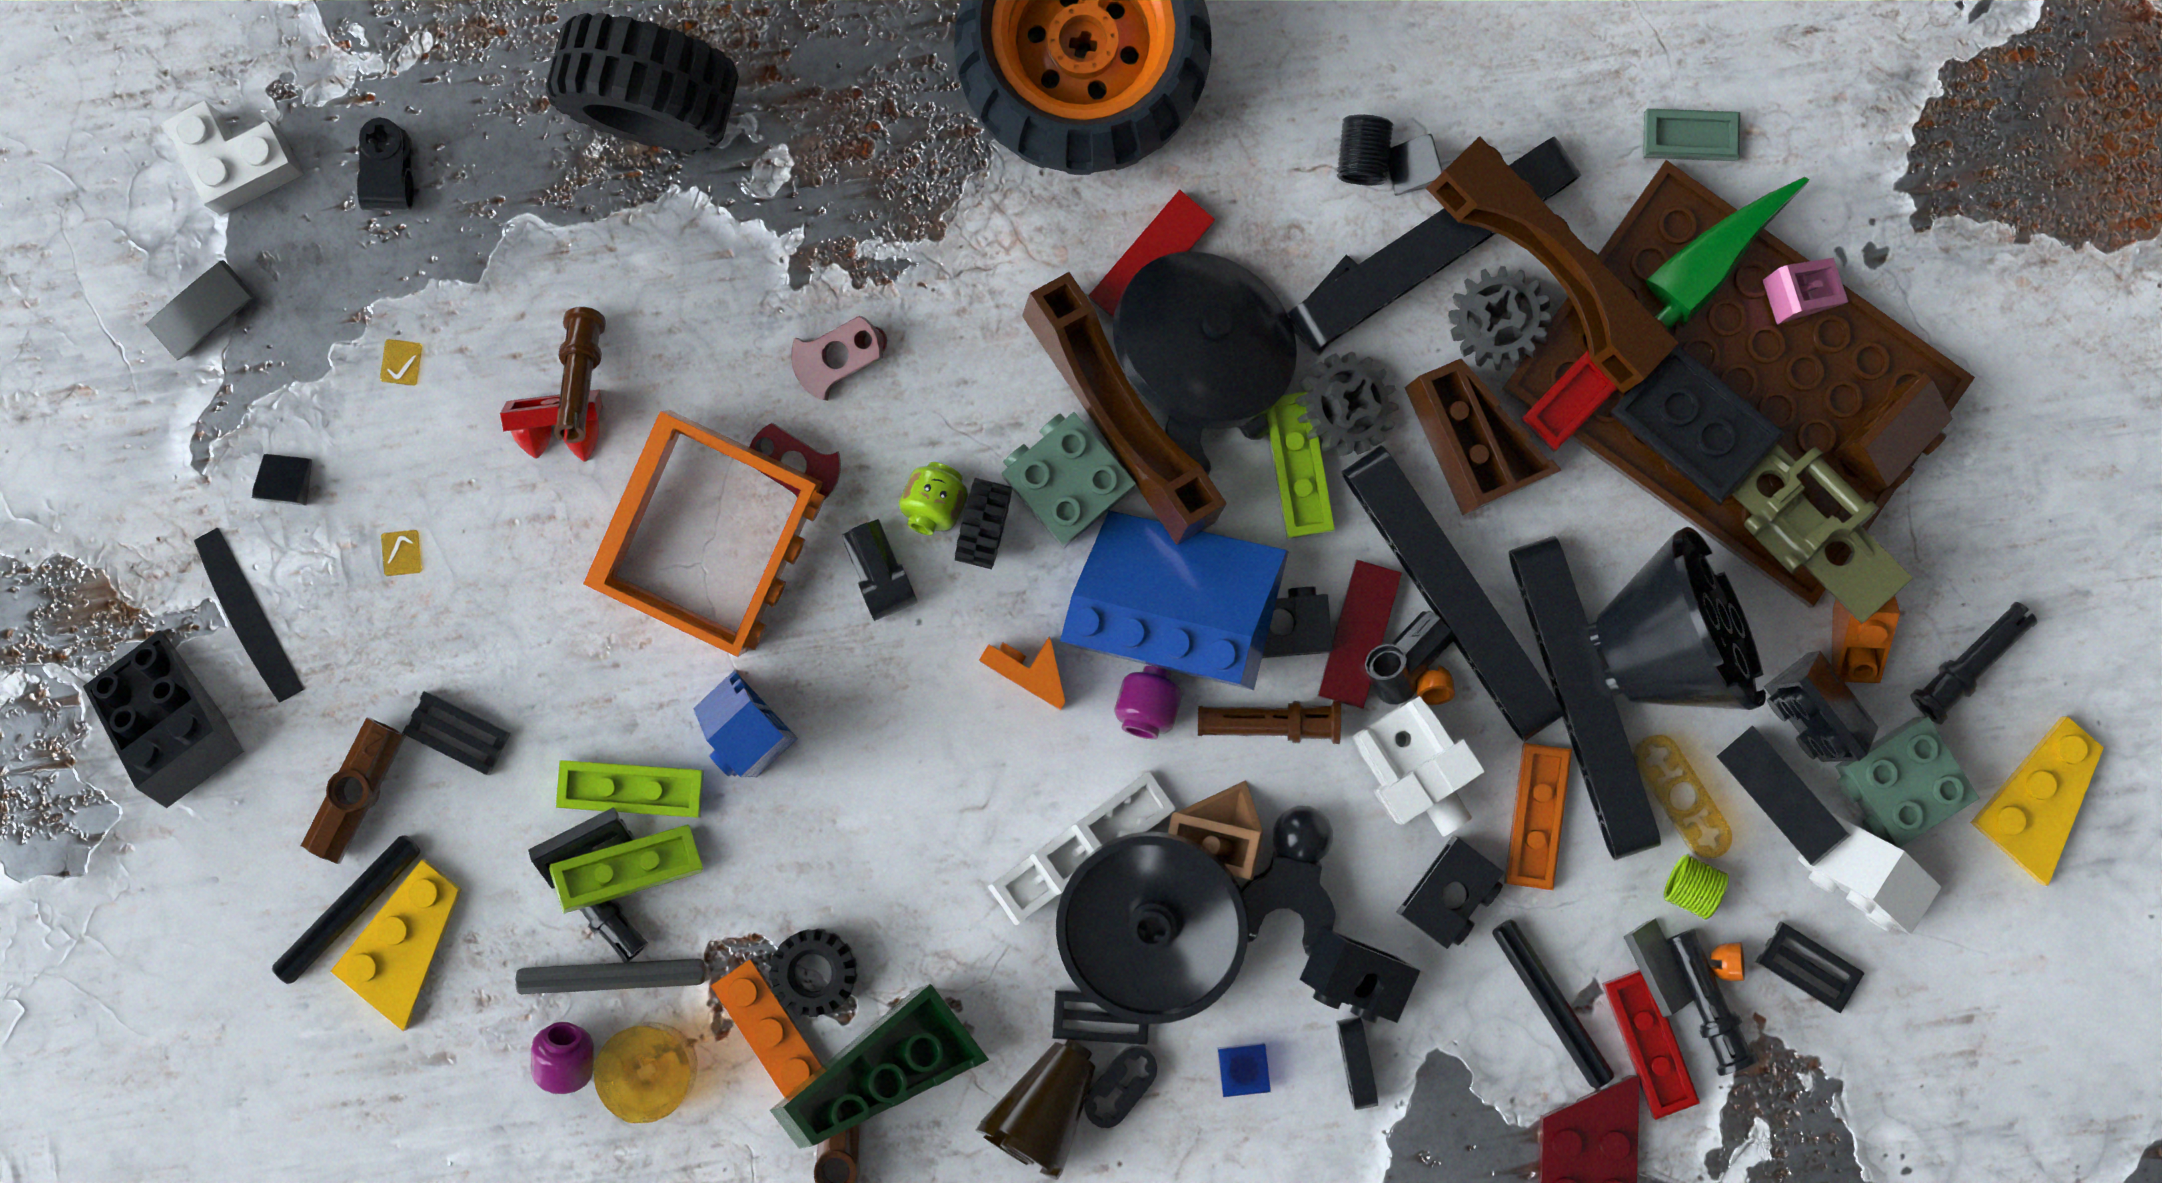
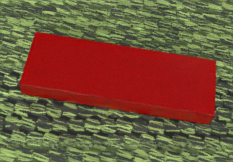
M1179 189L1089 294V299L1114 319L1115 309L1122 292L1141 268L1151 261L1168 254L1190 252L1214 224L1215 219Z
M1640 969L1602 983L1636 1076L1640 1077V1086L1652 1118L1657 1120L1700 1104L1668 1017L1663 1018Z

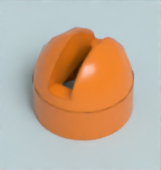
M1437 665L1438 670L1429 671V668H1427L1417 678V697L1420 696L1428 705L1444 704L1455 697L1453 677L1449 670L1441 665Z
M1742 942L1725 943L1714 948L1710 954V959L1722 960V965L1711 967L1715 976L1727 981H1744L1745 962Z

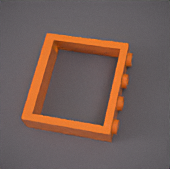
M671 410L660 411L583 585L739 657L746 653L748 648L755 650L763 637L767 625L760 621L767 606L769 605L774 608L783 593L786 582L781 580L780 577L787 562L794 565L803 549L805 539L799 535L806 520L808 519L813 522L822 507L825 496L819 494L823 482ZM680 433L801 490L737 632L617 576Z

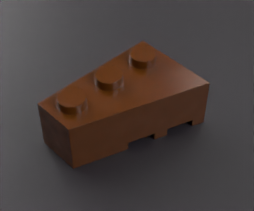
M1461 358L1418 376L1404 387L1462 516L1539 483L1561 471V468L1552 459L1548 460L1530 440L1532 436L1522 425L1518 427L1499 406L1501 402Z

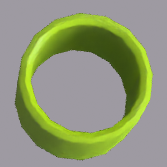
M1689 854L1683 855L1669 876L1664 890V899L1707 920L1713 916L1723 900L1729 883L1728 873L1720 869L1717 870V868H1713V866H1709V864H1705V862H1701V860H1697L1693 856L1690 857Z

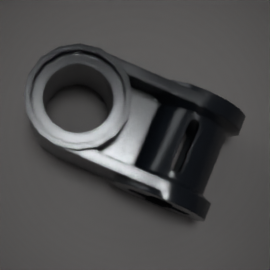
M373 118L366 122L360 130L357 195L362 210H411L413 207L414 181L412 176L411 138L405 130L387 118ZM387 134L394 138L393 143L386 144L385 151L378 147V143L386 141Z

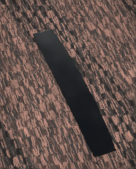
M215 528L195 539L194 542L224 612L251 661L273 695L280 703L301 692L303 688L219 528Z

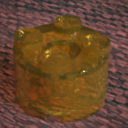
M647 1021L633 1024L612 1036L600 1050L593 1066L597 1094L610 1112L627 1123L658 1121L675 1111L690 1096L697 1076V1055L689 1039L680 1030L672 1026ZM652 1063L656 1072L650 1076L651 1081L648 1078L641 1079L637 1074L641 1064L647 1066Z

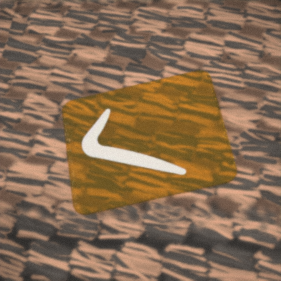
M387 339L384 346L380 380L382 382L415 386L418 379L422 344Z
M417 530L389 532L381 535L383 567L386 576L421 572L419 534Z

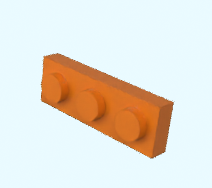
M753 958L711 985V988L784 1098L823 1066L787 1009L780 1004L781 1000L777 995L774 996L771 985Z

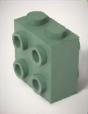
M1075 412L1066 419L1061 413L1051 419L1039 431L1043 438L1030 449L1023 444L1013 451L1003 461L1008 468L1002 472L1003 479L1012 487L1014 492L1063 549L1133 491L1136 486L1133 479Z
M1929 716L1914 717L1873 742L1867 756L1860 761H1842L1835 766L1841 776L1837 779V783L1842 793L1852 804L1857 802L1866 816V819L1862 821L1865 830L1898 848L1980 799Z

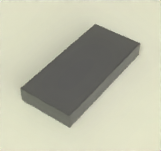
M1656 918L1643 923L1624 936L1663 1018L1673 1015L1693 1001L1677 961Z

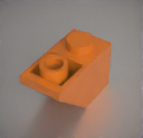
M1896 596L1891 598L1863 624L1835 598L1832 615V667L1844 682L1881 683L1900 616Z

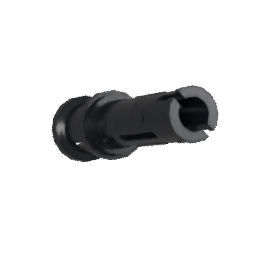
M2014 602L2010 606L2011 608L1956 661L1949 660L1940 665L1938 668L1939 674L1923 690L1916 689L1910 695L1914 705L1925 716H1929L1931 721L1936 724H1943L1948 719L1947 712L1963 696L1970 697L1976 691L1978 686L1976 680L2031 627L2038 623L2033 613L2028 617L2024 616L2029 611L2026 606L2019 602Z
M1695 929L1687 930L1667 939L1668 945L1670 944L1685 983L1702 1018L1703 1024L1700 1025L1701 1030L1699 1032L1702 1038H1708L1719 1063V1066L1716 1068L1718 1075L1731 1074L1758 1062L1757 1054L1750 1052L1739 1027L1742 1023L1740 1015H1737L1735 1011L1730 1012L1714 972L1697 939ZM1690 959H1694L1709 996H1705ZM1713 1005L1715 1007L1718 1017H1714L1710 1006ZM1724 1036L1728 1037L1734 1050V1055L1730 1053Z

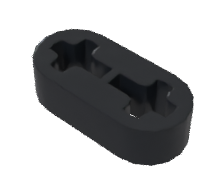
M1354 1017L1336 1021L1338 1038L1353 1109L1355 1111L1378 1106V1097L1362 1019Z
M1133 1045L1122 1050L1088 1091L1084 1109L1087 1118L1092 1124L1100 1128H1111L1118 1125L1152 1085L1157 1076V1063L1155 1057L1148 1049ZM1140 1056L1146 1058L1147 1061L1144 1068L1148 1072L1147 1076L1142 1079L1136 1075L1127 1086L1123 1085L1120 1081L1128 1071L1124 1061L1128 1057L1134 1061L1139 1059ZM1115 1087L1122 1091L1114 1102V1106L1118 1110L1114 1116L1107 1112L1102 1117L1095 1114L1097 1103L1094 1101V1098L1098 1094L1106 1098Z

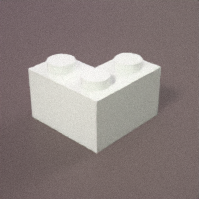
M205 100L162 121L202 204L219 216L304 175L284 133L269 121L233 138L222 113Z
M1832 814L1850 836L1815 866H1811L1800 854L1798 860L1812 872L1808 879L1831 894L1837 888L1848 893L1845 899L1865 912V917L1878 927L1890 932L1893 926L1911 935L1942 887L1904 850Z

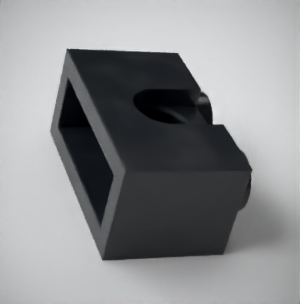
M1314 586L1288 589V598H1277L1274 611L1281 609L1289 612L1293 617V629L1290 634L1280 636L1273 633L1269 628L1262 658L1324 654L1333 651L1328 594L1316 595V587Z
M1452 836L1396 913L1440 946L1448 949L1452 942L1459 946L1475 925L1469 917L1477 906L1481 903L1487 908L1500 893L1503 884L1498 880L1504 874V871L1459 837ZM1459 882L1466 891L1465 901L1460 907L1449 909L1443 902V890L1448 884Z
M1323 927L1299 980L1315 990L1313 994L1315 1000L1329 1007L1339 1009L1341 1003L1351 1004L1350 1012L1366 1021L1376 1023L1378 1018L1382 1017L1398 1023L1421 971L1396 955Z

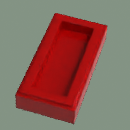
M1587 350L1520 420L1555 452L1617 387L1590 360L1589 351Z

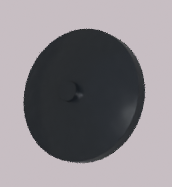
M1190 251L1168 254L1151 261L1141 268L1129 282L1118 300L1113 319V337L1121 366L1142 396L1165 414L1197 427L1208 429L1235 428L1251 423L1266 414L1289 387L1297 360V345L1292 323L1274 292L1259 277L1238 263L1204 252Z
M1139 832L1124 835L1103 844L1090 853L1078 865L1067 882L1060 898L1056 917V939L1061 960L1067 973L1079 990L1090 1001L1110 1014L1129 1021L1146 1024L1180 1021L1194 1016L1214 1004L1229 989L1237 977L1244 961L1249 937V917L1246 902L1239 884L1230 870L1217 856L1198 843L1182 836L1163 832Z

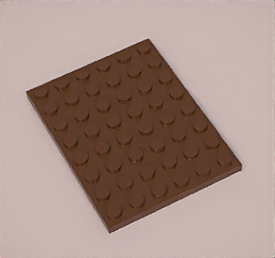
M1665 160L1600 250L1598 256L1601 258L1603 265L1621 283L1627 285L1633 291L1635 298L1655 317L1665 306L1652 293L1646 284V280L1678 251L1700 234L1737 211V209ZM1763 229L1723 283L1718 293L1685 326L1678 320L1668 332L1681 348L1785 432L1778 445L1796 462L1817 446L1824 453L1821 458L1867 503L1873 501L1879 509L1862 525L1867 531L1896 489L1893 490L1889 486L1888 488L1873 492L1833 454L1835 450L1896 386L1926 373L1932 378L1949 412H1951L1975 377L1845 285L1843 287L1848 299L1847 303L1777 325L1763 279L1778 268L1790 264L1809 262V260ZM1567 296L1552 317V326L1545 327L1544 329L1548 334V342L1546 344L1535 342L1534 346L1537 356L1533 359L1525 355L1520 362V367L1515 369L1502 387L1503 391L1529 409L1588 350L1584 329L1569 296ZM1617 388L1570 436L1572 440L1806 606L1814 607L1826 590L1804 566L1792 575L1745 528L1744 523L1752 514L1732 494L1721 506H1718L1611 416L1613 408L1631 389L1622 393ZM1922 452L1910 464L1911 466L1915 464ZM1808 472L1799 480L1805 487L1803 495L1825 518L1829 519L1833 515L1842 523H1845L1852 517ZM1765 474L1757 480L1758 491L1769 498H1772L1775 493L1785 487L1782 479L1774 474ZM1840 541L1832 542L1825 548L1827 560L1837 566H1843L1852 553L1851 548L1846 543Z

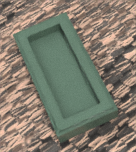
M1647 108L1644 112L1643 158L1737 161L1740 158V112Z

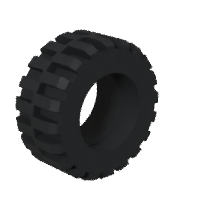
M583 13L571 17L563 24L545 89L550 104L555 106L557 111L570 116V119L589 125L590 128L597 131L606 132L614 135V137L636 141L639 144L651 147L658 146L674 151L679 149L685 152H696L697 150L704 152L716 147L724 138L739 76L734 62L730 58L725 57L722 51L709 47L708 43L698 38L693 39L678 30H670L649 21L634 20L632 17L621 15L615 17L605 13H597L596 15Z

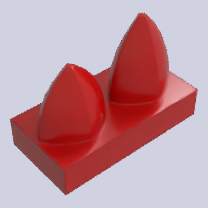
M600 389L590 390L584 440L577 443H566L568 429L564 431L563 440L567 447L583 462L589 459L597 444L599 415L603 408ZM560 394L506 401L500 412L503 432L511 431L514 440L520 448L535 459L542 455L549 444L552 435V425H556Z

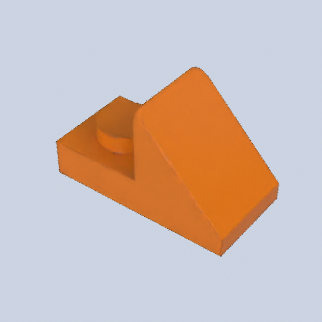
M1050 636L1030 669L1022 664L1027 656L1006 643L1002 642L998 649L988 644L979 659L982 664L1060 711L1062 710L1066 702Z

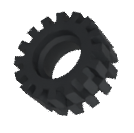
M979 478L974 479L960 527L955 561L992 570L1009 510L1008 507L1012 494L1011 486Z
M807 929L790 936L779 945L778 950L770 961L772 965L769 971V980L772 981L773 987L771 990L774 996H778L781 1000L780 1004L785 1009L788 1007L794 1011V1014L799 1016L803 1014L809 1015V1017H818L819 1015H827L833 1012L849 998L857 981V962L850 951L852 949L848 943L845 944L840 939V936L835 933L826 932L824 929ZM818 954L829 962L832 976L829 984L824 989L809 991L801 987L797 982L795 968L803 956Z

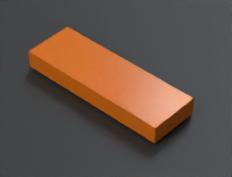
M1523 743L1504 879L1505 884L1554 891L1572 749L1532 743Z

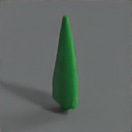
M1807 177L1798 179L1735 211L1700 234L1659 267L1646 280V284L1652 293L1665 306L1655 318L1661 320L1668 330L1678 320L1685 326L1718 293L1758 234L1807 185L1810 179Z

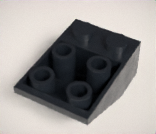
M160 630L83 686L134 787L165 808L170 807L244 752L225 716L166 635Z
M1821 651L1807 653L1764 686L1770 694V697L1767 699L1770 708L1782 721L1785 722L1789 719L1799 732V735L1796 737L1797 743L1811 759L1814 760L1818 757L1821 762L1860 761L1867 756L1879 727Z

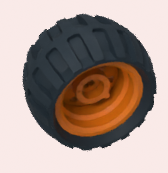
M961 0L955 25L954 49L957 72L966 99L978 120L999 144L1004 145L1022 160L1037 167L1064 171L1072 175H1091L1094 172L1112 169L1117 171L1136 164L1157 149H1161L1177 134L1194 111L1203 92L1211 61L1212 35L1209 14L1204 0H1078V4H1072L1066 8L1061 5L1060 0ZM1111 4H1119L1123 7L1125 13L1120 19H1113L1106 12L1107 7ZM1038 27L1046 35L1042 42L1033 43L1028 39V33L1032 28ZM1081 43L1090 44V51H1087L1085 58L1076 57V50L1080 48ZM1134 50L1138 53V61L1132 65L1124 63L1120 55ZM1059 75L1060 82L1055 88L1047 89L1043 86L1042 78ZM1092 82H1096L1106 90L1103 98L1095 100L1090 97L1088 86Z

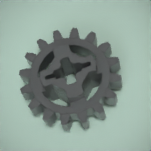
M1500 266L1498 277L1491 278L1488 271L1483 269L1481 270L1482 281L1476 284L1467 278L1464 283L1468 293L1466 295L1454 293L1453 295L1454 304L1459 308L1448 312L1450 323L1457 325L1450 330L1453 341L1464 340L1460 345L1461 354L1465 357L1475 351V361L1479 367L1487 359H1493L1495 370L1500 371L1503 360L1510 359L1513 366L1518 368L1520 367L1519 355L1525 353L1534 359L1537 356L1534 342L1543 344L1548 342V334L1541 327L1552 326V314L1543 312L1550 307L1548 295L1538 296L1541 291L1538 280L1528 285L1525 284L1526 277L1523 270H1519L1514 278H1510L1507 275L1506 267ZM1522 298L1531 308L1532 320L1527 317V314L1519 311ZM1508 311L1509 320L1501 319L1498 324L1493 326L1492 317L1500 318L1503 312L1506 313ZM1469 317L1474 319V323L1482 326L1479 339L1472 333L1469 327ZM1513 340H1516L1515 342H1513V343H1511V344L1502 345V344L1511 342V341H1513Z
M1349 352L1342 356L1341 359L1335 353L1325 358L1324 363L1318 362L1311 366L1309 371L1312 376L1300 380L1299 385L1307 391V394L1295 399V404L1306 407V413L1301 415L1298 421L1299 423L1310 422L1313 428L1307 435L1309 440L1318 436L1323 438L1321 450L1326 452L1337 445L1339 456H1346L1352 453L1353 449L1359 455L1369 451L1370 445L1374 447L1384 442L1385 437L1382 432L1394 428L1395 423L1387 417V414L1399 410L1398 404L1388 401V395L1396 391L1395 385H1383L1382 380L1386 376L1387 371L1382 369L1374 373L1371 370L1372 358L1367 357L1357 364L1355 352ZM1335 375L1347 376L1346 380L1342 382L1338 380L1329 381ZM1353 426L1356 428L1365 427L1361 433H1347L1348 429Z

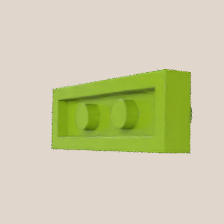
M1307 391L1283 395L1265 414L1269 425L1268 435L1287 539L1333 532L1335 530L1319 438L1316 437L1309 440L1307 435L1313 428L1310 422L1299 423L1298 418L1306 413V407L1295 404V399L1307 394Z
M559 760L556 808L607 811L614 807L617 812L700 818L704 770Z
M687 824L550 864L549 870L562 912L565 914L702 873L703 866L690 826Z

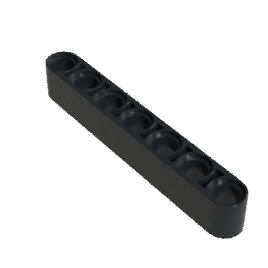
M1555 136L1508 165L1522 180L1528 182L1534 188L1537 196L1543 202L1568 187L1581 176V173ZM1443 208L1305 299L1289 311L1288 315L1315 353L1317 349L1332 338L1335 341L1497 233L1482 227L1458 223Z
M1380 445L1344 469L1342 475L1350 490L1431 610L1452 630L1455 636L1454 644L1517 736L1526 742L1563 717L1564 712L1559 702L1390 453Z
M1551 536L1509 550L1511 568L1554 695L1564 712L1562 718L1601 833L1612 859L1616 861L1660 846L1659 830L1612 692L1606 683L1598 651L1590 639L1588 622L1556 536Z

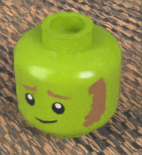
M930 462L928 466L917 467L913 470L899 499L900 510L909 519L907 525L914 531L928 536L933 535L934 531H948L956 525L968 497L967 488L962 483V475L952 467L938 462Z

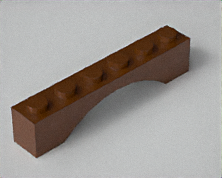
M1481 136L1426 187L1458 223L1482 227L1507 237L1528 250L1549 269L1565 289L1579 315L1587 339L1590 360L1622 393L1643 381L1678 344L1668 332L1665 324L1649 313L1635 298L1633 291L1627 285L1621 283L1603 265L1598 254L1587 248L1570 230L1567 222L1559 215L1554 214L1537 196L1534 188L1528 182L1522 180L1506 164L1500 152L1488 145Z
M1067 272L1032 291L1029 294L1022 317L1123 467L1136 483V486L1175 544L1178 545L1216 523L1227 504L1202 466L1171 440L1143 405L1116 360L1094 307L1071 273Z

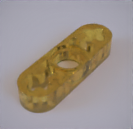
M1651 735L1640 740L1633 754L1637 768L1689 850L1693 854L1704 858H1717L1725 854L1732 843L1731 828L1676 742L1664 735ZM1651 744L1655 748L1665 747L1668 754L1663 757V761L1669 771H1675L1678 766L1682 771L1681 775L1668 778L1662 786H1660L1657 779L1666 776L1664 771L1658 764L1648 765L1646 759L1651 755L1648 748ZM1681 782L1689 784L1695 792V801L1687 810L1675 808L1670 800L1672 788ZM1705 807L1708 814L1699 816L1705 827L1718 829L1719 834L1714 838L1717 846L1712 848L1710 845H1699L1697 840L1703 835L1701 829L1696 822H1690L1686 827L1683 819L1697 815Z

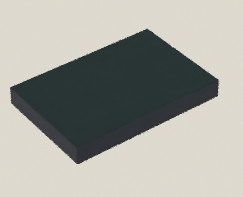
M1678 344L1611 411V416L1718 506H1721L1785 435L1784 431Z

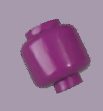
M1144 666L1143 672H1132L1124 677L1114 708L1117 719L1122 722V730L1131 735L1152 740L1157 739L1159 734L1167 733L1173 728L1182 699V692L1180 687L1170 680V672L1155 666Z
M557 1022L540 1030L533 1038L531 1046V1074L535 1084L542 1090L553 1094L573 1093L585 1087L591 1080L594 1069V1043L590 1034L583 1028L570 1022Z

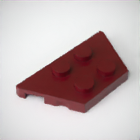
M1628 1075L1614 1085L1598 1092L1593 1091L1578 1098L1575 1103L1566 1107H1559L1540 1116L1538 1183H1637L1640 1077Z

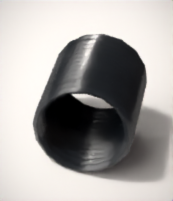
M1365 114L1349 115L1343 119L1342 139L1340 140L1338 158L1339 167H1337V178L1350 184L1366 186L1382 185L1387 182L1388 159L1390 158L1391 149L1390 140H1392L1391 131H1393V123L1389 119Z

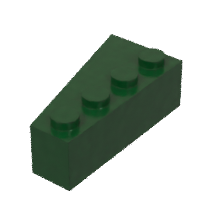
M929 984L913 990L770 1109V1112L799 1149L811 1147L934 1086H938L971 1068L977 1067L989 1061V1059L935 988Z

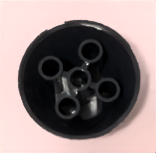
M1685 527L1676 531L1598 615L1597 622L1588 625L1590 639L1598 651H1603L1609 668L1604 669L1605 680L1610 691L1615 696L1624 693L1633 703L1742 710L1756 709L1764 705L1766 692L1764 689L1760 691L1756 689L1755 678L1764 674L1751 629L1725 571L1717 575L1714 573L1705 557L1713 554L1712 550L1702 536L1691 527Z

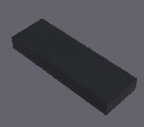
M1753 725L1716 756L1811 866H1815L1850 836Z

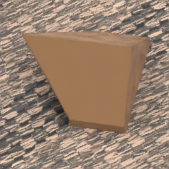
M1246 780L1178 812H1172L1168 833L1182 836L1205 847L1225 864L1233 876L1253 880L1264 832Z

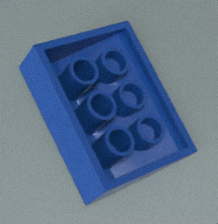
M1109 510L1072 593L1060 641L1076 648L1254 690L1289 551L1204 531L1176 545L1161 522Z

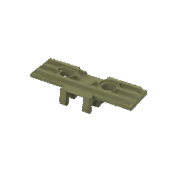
M1777 444L1732 493L1752 514L1744 523V526L1792 575L1804 566L1863 624L1903 589L1913 577L1862 527L1879 507L1873 501L1867 503L1821 458L1824 453L1817 446L1796 462ZM1806 472L1852 515L1848 521L1842 523L1833 515L1829 519L1825 518L1803 495L1805 487L1799 481ZM1765 474L1777 475L1782 479L1785 486L1775 493L1772 498L1762 495L1757 489V480ZM1836 541L1846 543L1853 552L1852 561L1843 566L1830 563L1825 556L1826 546Z

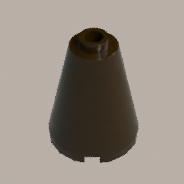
M1068 1039L1065 1045L1055 1042L980 1121L976 1128L977 1133L985 1134L983 1138L1025 1165L1037 1163L1042 1166L1040 1173L1058 1180L1064 1170L1096 1066L1089 1060L1093 1053L1071 1039Z

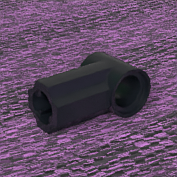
M879 519L866 522L842 534L847 552L861 580L858 582L859 588L874 621L918 603L902 564L898 565Z
M1422 611L1391 644H1383L1370 651L1365 661L1366 672L1378 697L1383 702L1398 705L1412 698L1417 690V678L1455 640L1452 630L1446 626L1440 617L1431 611Z

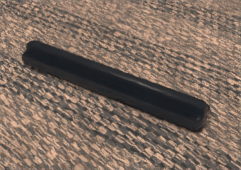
M406 835L399 836L272 965L273 973L286 984L295 982L420 854L421 850L418 845Z
M1510 919L1498 925L1492 931L1495 940L1589 1085L1597 1089L1609 1083L1614 1078L1613 1071L1517 923Z

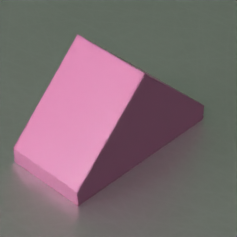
M1834 257L1786 265L1778 268L1763 279L1777 325L1848 302Z

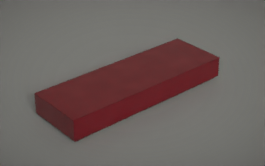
M1355 560L1332 641L1333 651L1328 655L1317 696L1364 709L1371 685V680L1365 668L1366 657L1370 651L1382 645L1402 572Z

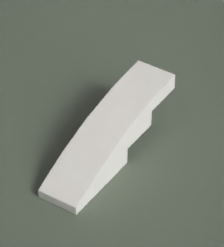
M1148 771L989 885L988 888L1013 923L1017 925L1061 894L1078 865L1098 847L1124 835L1147 832L1174 812L1176 808Z

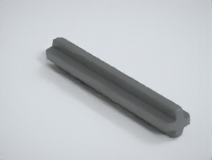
M702 959L521 968L516 972L515 985L517 993L521 995L692 986L704 983L705 964Z

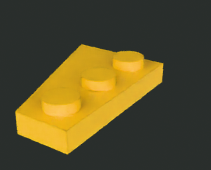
M2068 716L2060 717L1970 823L2043 886H2049L2104 747Z
M421 860L330 972L402 1031L408 1030L414 1015L412 1012L421 990L424 989L431 963L439 943L443 940L462 888L428 860Z

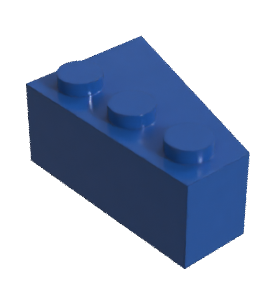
M735 670L693 708L706 741L714 748V751L709 756L727 776L758 777L798 739Z

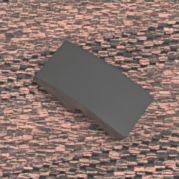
M221 260L185 288L145 325L178 361L192 352L216 328L225 325L255 295L224 260Z

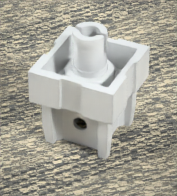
M1420 696L1415 699L1410 698L1352 736L1364 761L1381 785L1372 792L1393 823L1404 825L1426 811L1442 837L1472 819L1456 790L1485 771L1464 739L1457 741L1450 739L1435 714ZM1398 732L1403 733L1406 738V742L1402 747L1395 743V736Z

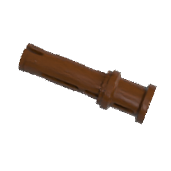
M589 307L571 308L565 312L563 317L566 337L565 342L560 345L558 356L564 365L554 435L557 439L562 440L565 429H568L566 443L581 442L585 438L592 371L600 364L602 352L598 347L599 335L605 330L606 320L599 311Z
M1293 701V703H1288V708L1198 706V736H1287L1288 741H1292V743H1300L1302 739H1331L1333 744H1340L1341 702L1333 701L1331 706H1302L1300 701Z

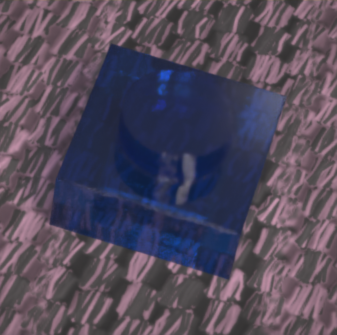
M1264 1042L1217 1047L1223 1097L1271 1092L1266 1045Z

